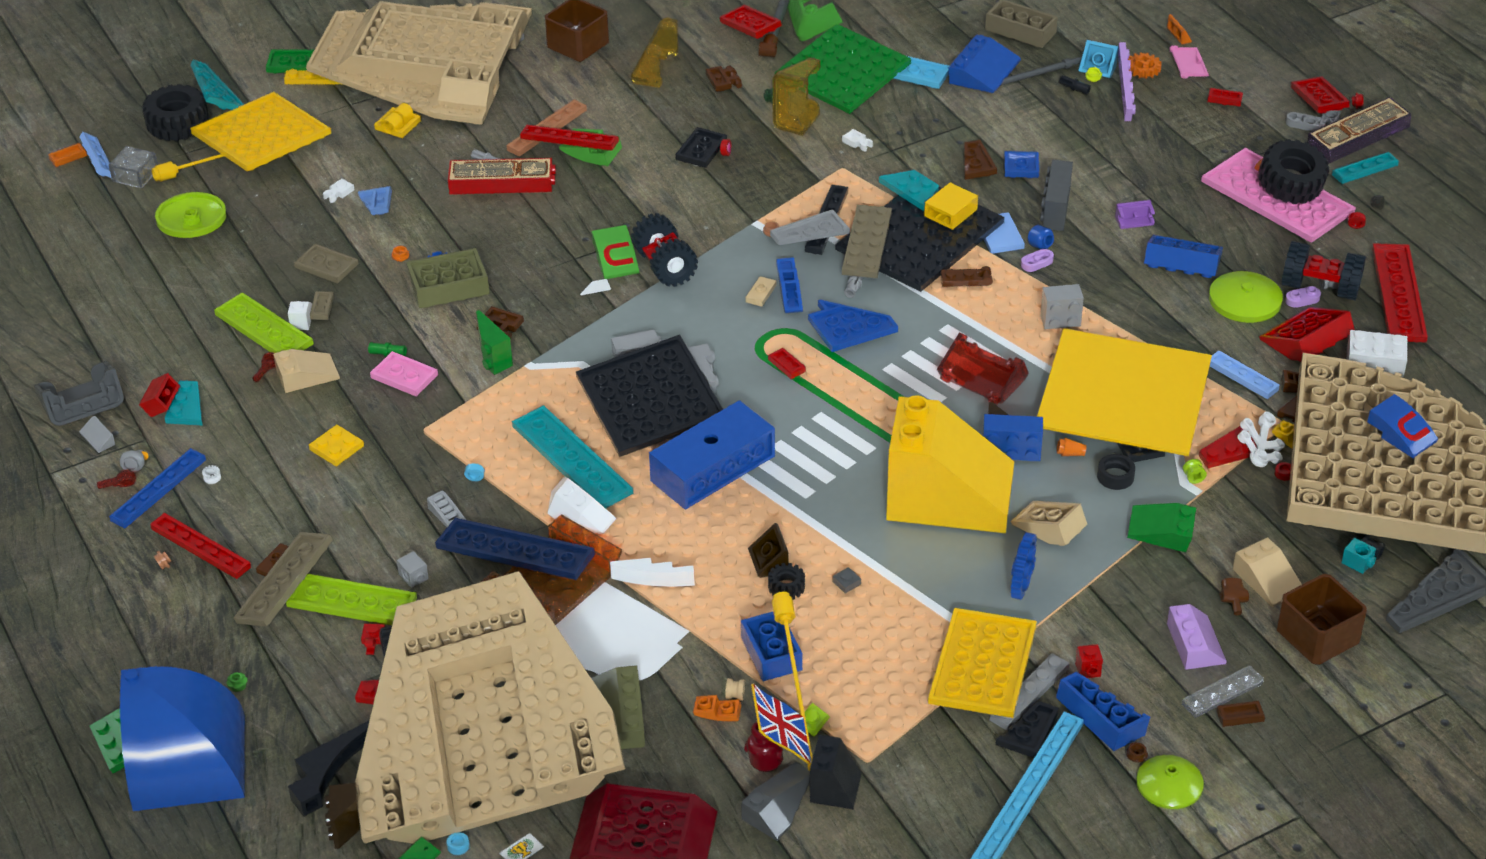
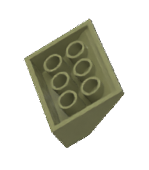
M476 248L406 262L419 308H428L434 305L447 304L458 300L463 301L468 298L482 297L490 294L488 276Z
M637 665L615 667L591 678L613 710L621 749L645 747Z

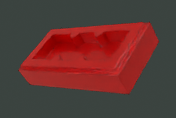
M1210 88L1207 102L1241 107L1243 93Z
M784 348L768 355V360L790 379L806 372V367Z

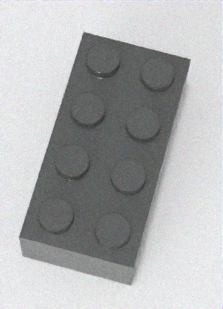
M1052 160L1051 166L1047 168L1040 221L1043 222L1044 227L1051 230L1064 231L1071 188L1072 161Z

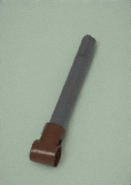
M779 0L774 14V18L781 20V25L789 0ZM781 27L773 32H769L764 37L763 42H760L759 56L776 57L777 37Z

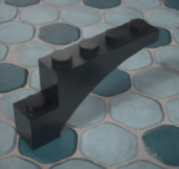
M369 721L295 759L297 773L302 779L289 785L288 789L291 801L303 817L323 807L322 799L336 773L353 755L363 749Z

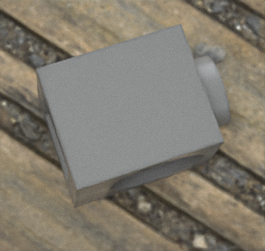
M414 551L397 559L398 573L411 588L429 579L427 565Z

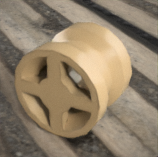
M727 678L726 700L737 698L743 701L745 680L734 681Z

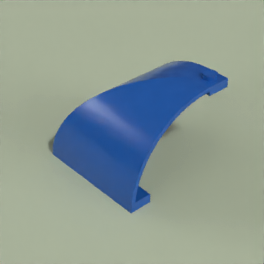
M143 667L121 670L120 723L122 750L128 792L133 811L245 798V714L235 695L218 681L201 673L186 669Z

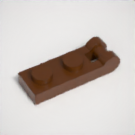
M984 266L981 269L941 270L942 287L989 286L993 283L991 268Z

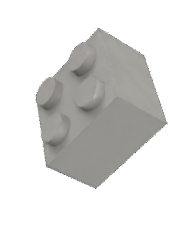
M1079 284L1043 287L1040 316L1044 329L1081 326L1084 297Z

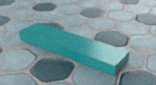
M1386 152L1334 169L1332 175L1341 184L1398 166L1399 160L1390 152Z

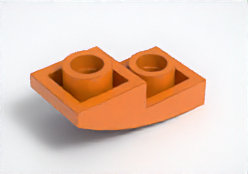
M717 695L696 696L693 713L695 716L710 720L739 721L742 705L740 699L719 701Z

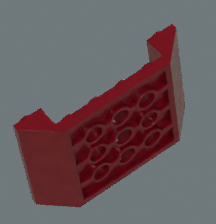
M607 783L586 796L569 859H708L718 811L696 794ZM644 807L652 808L650 811H643L641 809ZM640 824H646L648 826L645 829L637 828ZM636 842H642L644 844L641 847L633 846V844Z

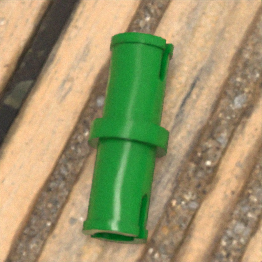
M370 342L368 346L369 354H380L385 357L392 351L405 357L407 354L406 345H392L390 342L385 344Z

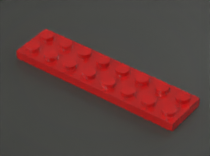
M1373 243L1372 251L1387 333L1407 336V342H1427L1428 336L1410 246L1405 244Z

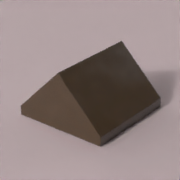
M774 523L748 548L755 570L760 578L767 577L769 572H771V568L775 569L777 564L780 567L782 563H785V566L789 564V552L777 523Z

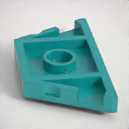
M916 170L879 176V183L923 211L925 210V202L939 191L937 183Z

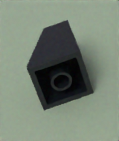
M819 735L810 767V803L854 810L862 773L841 738Z

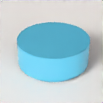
M472 463L465 467L464 475L471 481H480L484 477L485 470L481 465Z
M461 832L451 834L446 841L447 849L453 855L464 854L470 846L468 836Z

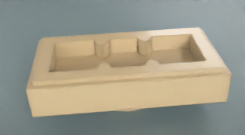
M760 276L747 294L746 302L762 307L777 286V281Z

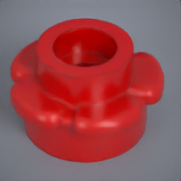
M1356 93L1355 96H1352V105L1356 106V109L1364 106L1363 94Z

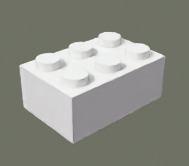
M1350 330L1347 344V360L1366 363V367L1374 369L1378 366L1384 368V372L1391 374L1397 372L1404 377L1407 364V336Z

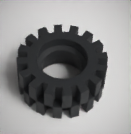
M782 563L781 567L777 564L775 569L772 567L771 572L768 574L769 592L772 593V596L778 592H788L793 600L795 596L799 598L805 589V573L803 569H799V566L796 564L792 567V563H789L788 566ZM790 580V581H793V582H792V583H782V582H780V581Z

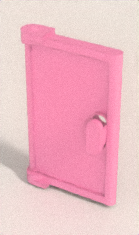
M1171 46L1169 48L1180 71L1181 78L1209 76L1197 47Z

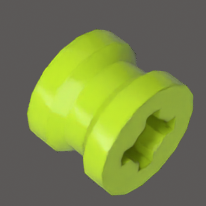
M1191 459L1183 465V471L1190 483L1197 484L1206 478L1207 473L1202 467L1200 460Z

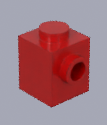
M1098 644L1077 646L1076 668L1078 673L1086 678L1101 677L1103 658Z

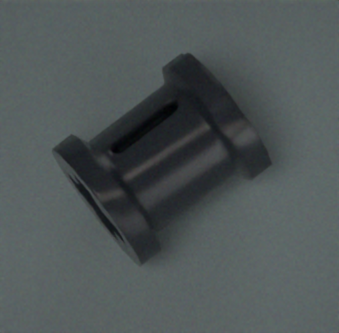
M1366 535L1362 542L1376 548L1374 557H1376V560H1379L1386 544L1375 542L1370 539V536Z

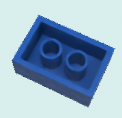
M984 414L983 437L1012 460L1041 461L1043 417Z
M769 612L741 620V639L762 681L792 674L785 626L775 621L774 613ZM790 630L796 669L799 672L802 671L803 653Z

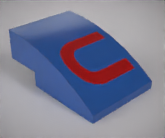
M1396 394L1369 412L1367 422L1383 432L1381 438L1412 458L1438 441V437L1424 418Z

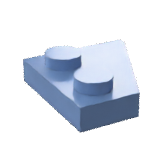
M390 186L358 191L361 201L371 215L389 213L392 194Z

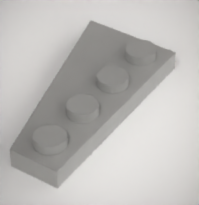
M833 209L770 230V236L778 245L850 234V228Z

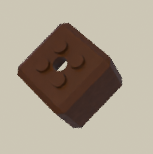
M567 0L545 15L547 48L581 63L609 43L607 10L584 0Z
M1322 574L1283 594L1277 632L1312 664L1320 665L1360 643L1367 607L1334 577Z

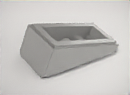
M443 490L427 498L428 509L446 527L454 520L449 521L453 517L466 520Z

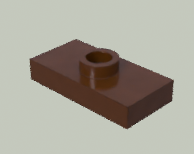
M280 543L256 567L257 573L266 576L289 546Z

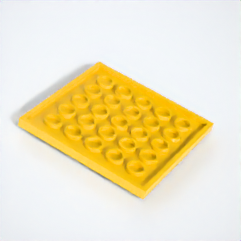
M272 92L192 127L191 133L248 172L263 164H268L276 158H281L287 153L296 151L305 145H309L318 139H323L331 134V129L285 98Z

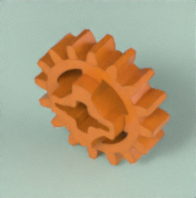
M1140 52V55L1134 53V56H1129L1128 59L1131 62L1129 71H1132L1133 76L1137 75L1139 78L1147 79L1148 76L1153 78L1154 75H1158L1161 72V61H1159V57L1154 58V54L1150 56L1149 53Z

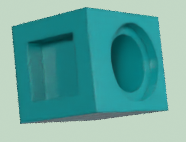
M1354 538L1344 549L1342 564L1363 574L1368 568L1374 566L1376 562V557H1374L1376 548Z

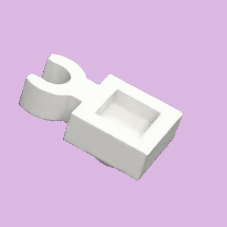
M855 129L842 136V142L853 148L859 146L862 151H867V146L873 147V141L867 139L866 135Z
M340 179L329 186L330 190L323 192L324 199L329 198L330 203H333L337 200V197L344 198L353 192L354 185L344 179Z

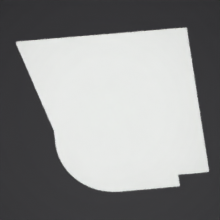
M606 582L556 624V627L586 670L599 675L615 667L637 665L639 680L648 678L656 673L683 647L677 643L690 632Z

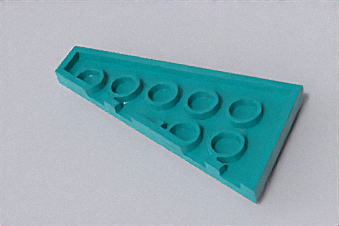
M192 60L190 65L206 102L217 105L223 110H226V108L233 110L244 105L206 63Z

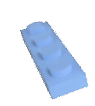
M82 132L79 137L96 172L100 176L112 178L115 172L97 137Z
M1217 351L1212 355L1211 368L1260 396L1269 399L1279 391V384L1223 352Z

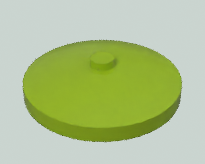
M203 192L183 193L164 201L157 208L155 219L157 227L163 233L178 238H193L206 235L218 229L226 219V208L224 202L215 195Z
M1234 271L1223 274L1213 281L1209 291L1210 304L1219 314L1228 319L1245 323L1262 322L1274 317L1280 311L1283 300L1282 291L1273 280L1264 275L1249 271Z

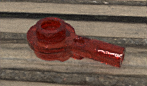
M273 352L263 355L261 368L252 377L253 381L259 382L269 369L276 368Z
M122 470L114 478L97 482V487L102 489L109 486H132L136 480V473L130 470Z

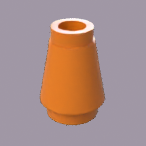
M1065 437L1058 440L1057 454H1061L1062 457L1085 456V444Z

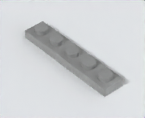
M1052 653L1022 683L1014 718L991 714L990 721L1008 731V728L1015 724L1069 669V662Z

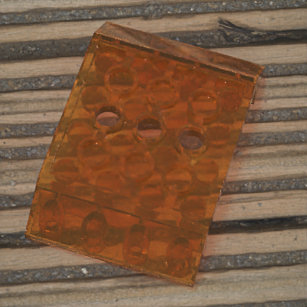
M562 514L548 525V538L592 547L595 550L594 557L577 580L538 571L533 572L534 570L513 566L504 574L508 575L519 571L555 625L611 577L610 562L618 561L622 554L621 548ZM492 571L480 582L501 577V575Z

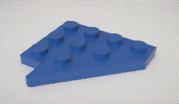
M818 300V307L821 311L808 314L809 322L831 352L898 332V325L890 315L825 300Z

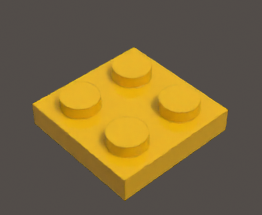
M337 424L309 444L310 451L334 466H338L364 447L363 440Z

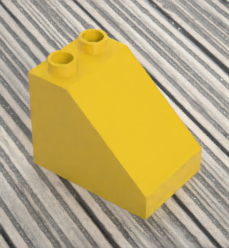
M917 395L899 397L889 447L886 520L1006 533L1014 461L940 401L929 400Z

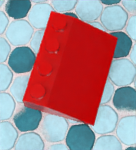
M1309 307L1259 337L1261 341L1290 360L1301 362L1303 353L1321 354L1324 349L1336 345V342L1348 338L1350 330L1355 329L1350 311Z

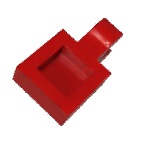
M364 624L361 642L366 647V655L375 654L376 644H381L380 628L385 627V624Z

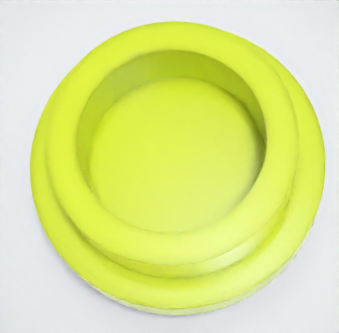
M1091 67L1087 70L1085 77L1088 81L1096 82L1102 78V73L1099 68Z

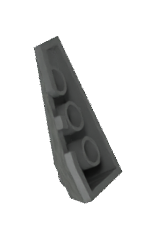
M795 762L755 788L741 802L742 820L778 841L793 823L794 815L798 811L800 801L810 783V771Z

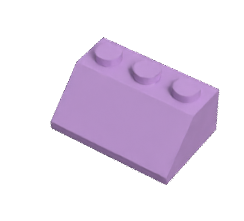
M1190 604L1169 607L1167 625L1185 670L1226 664L1225 656L1208 616Z

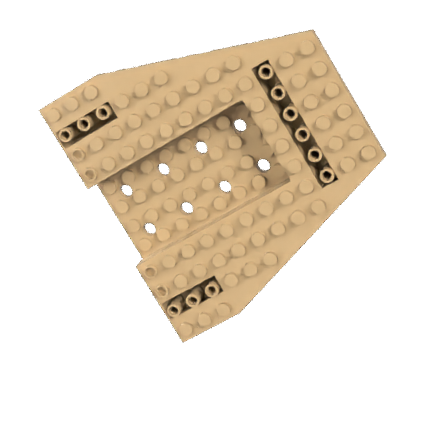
M379 1L371 9H366V12L357 13L355 10L336 11L309 59L306 68L311 73L397 105L406 103L412 110L432 118L482 125L499 88L498 70L507 50L517 48L532 14V8L486 2L476 4V6L468 3L462 7H457L455 4L422 7Z
M519 571L397 606L355 780L358 793L357 803L361 836L364 843L382 838L414 844L421 837L430 841L587 796L605 778L604 775L625 769L612 708ZM501 681H505V682H506V683L504 684V686H502V687H500V688H497V687H496V685H497L499 682H501ZM464 693L461 699H454L457 694ZM505 717H512L509 722L502 723ZM463 729H470L467 734L460 735ZM511 753H518L517 757H515L514 759H508V756ZM469 765H476L472 771H465ZM524 789L522 795L514 796L517 790ZM481 801V805L478 808H471L473 803Z

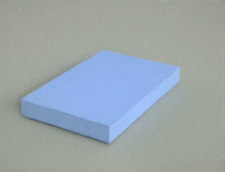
M1009 212L999 214L1005 217L1004 223L984 239L989 252L994 254L1024 249L1025 243Z

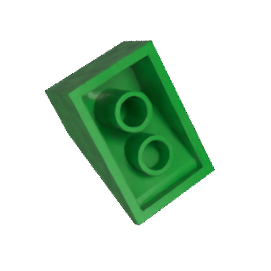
M480 310L476 311L479 341L483 357L482 363L486 370L496 375L513 366L510 337Z
M1180 503L1133 505L1127 538L1186 553L1193 536L1196 507Z

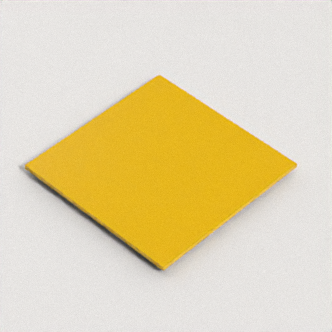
M1063 328L1037 417H1043V429L1189 456L1212 355Z

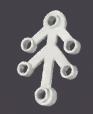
M1264 412L1259 417L1258 424L1261 427L1259 434L1249 418H1245L1240 422L1243 431L1237 437L1241 443H1246L1251 451V462L1258 467H1265L1268 461L1278 464L1283 459L1279 451L1285 447L1284 442L1279 438L1267 441L1269 428L1276 423L1275 416L1270 412ZM1251 436H1252L1253 440L1255 441V443H1256V445H1257V448H1256V446L1254 445L1253 441L1251 440ZM1274 449L1275 451L1267 454L1265 450Z

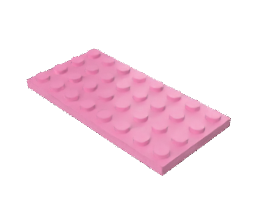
M1244 148L1204 174L1201 182L1311 243L1348 218L1351 213L1355 212L1356 208L1325 190H1322L1321 194L1314 200L1304 204L1300 202L1298 204L1285 203L1281 199L1273 198L1272 194L1269 195L1266 192V188L1263 189L1258 177L1259 172L1254 169L1256 163L1263 157L1247 148Z

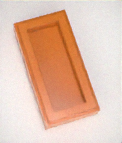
M80 143L48 155L55 167L87 156V152Z

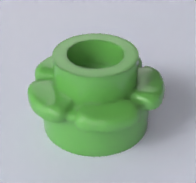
M235 672L228 676L226 684L230 690L240 692L246 688L248 679L245 677V674Z

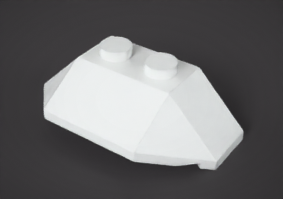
M563 477L551 491L548 514L573 535L604 534L616 520V517L567 477Z

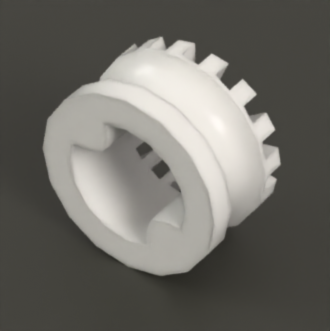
M209 465L202 470L205 483L215 484L220 481L219 467L213 465L210 467Z

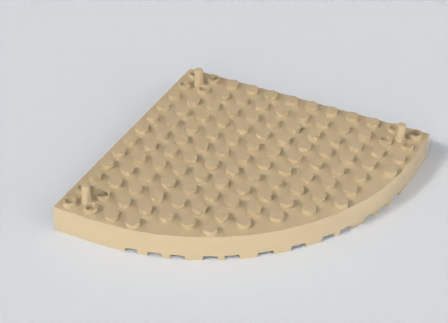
M1303 353L1299 368L1286 521L1486 554V425L1482 423L1483 419L1473 411L1469 413L1462 408L1463 404L1452 397L1448 399L1440 394L1441 391L1438 389L1433 391L1426 388L1425 383L1414 378L1411 381L1402 378L1400 373L1395 372V374L1384 372V368L1378 366L1376 369L1366 367V363ZM1394 394L1412 406L1438 437V441L1414 458L1382 439L1383 432L1367 422L1370 410Z

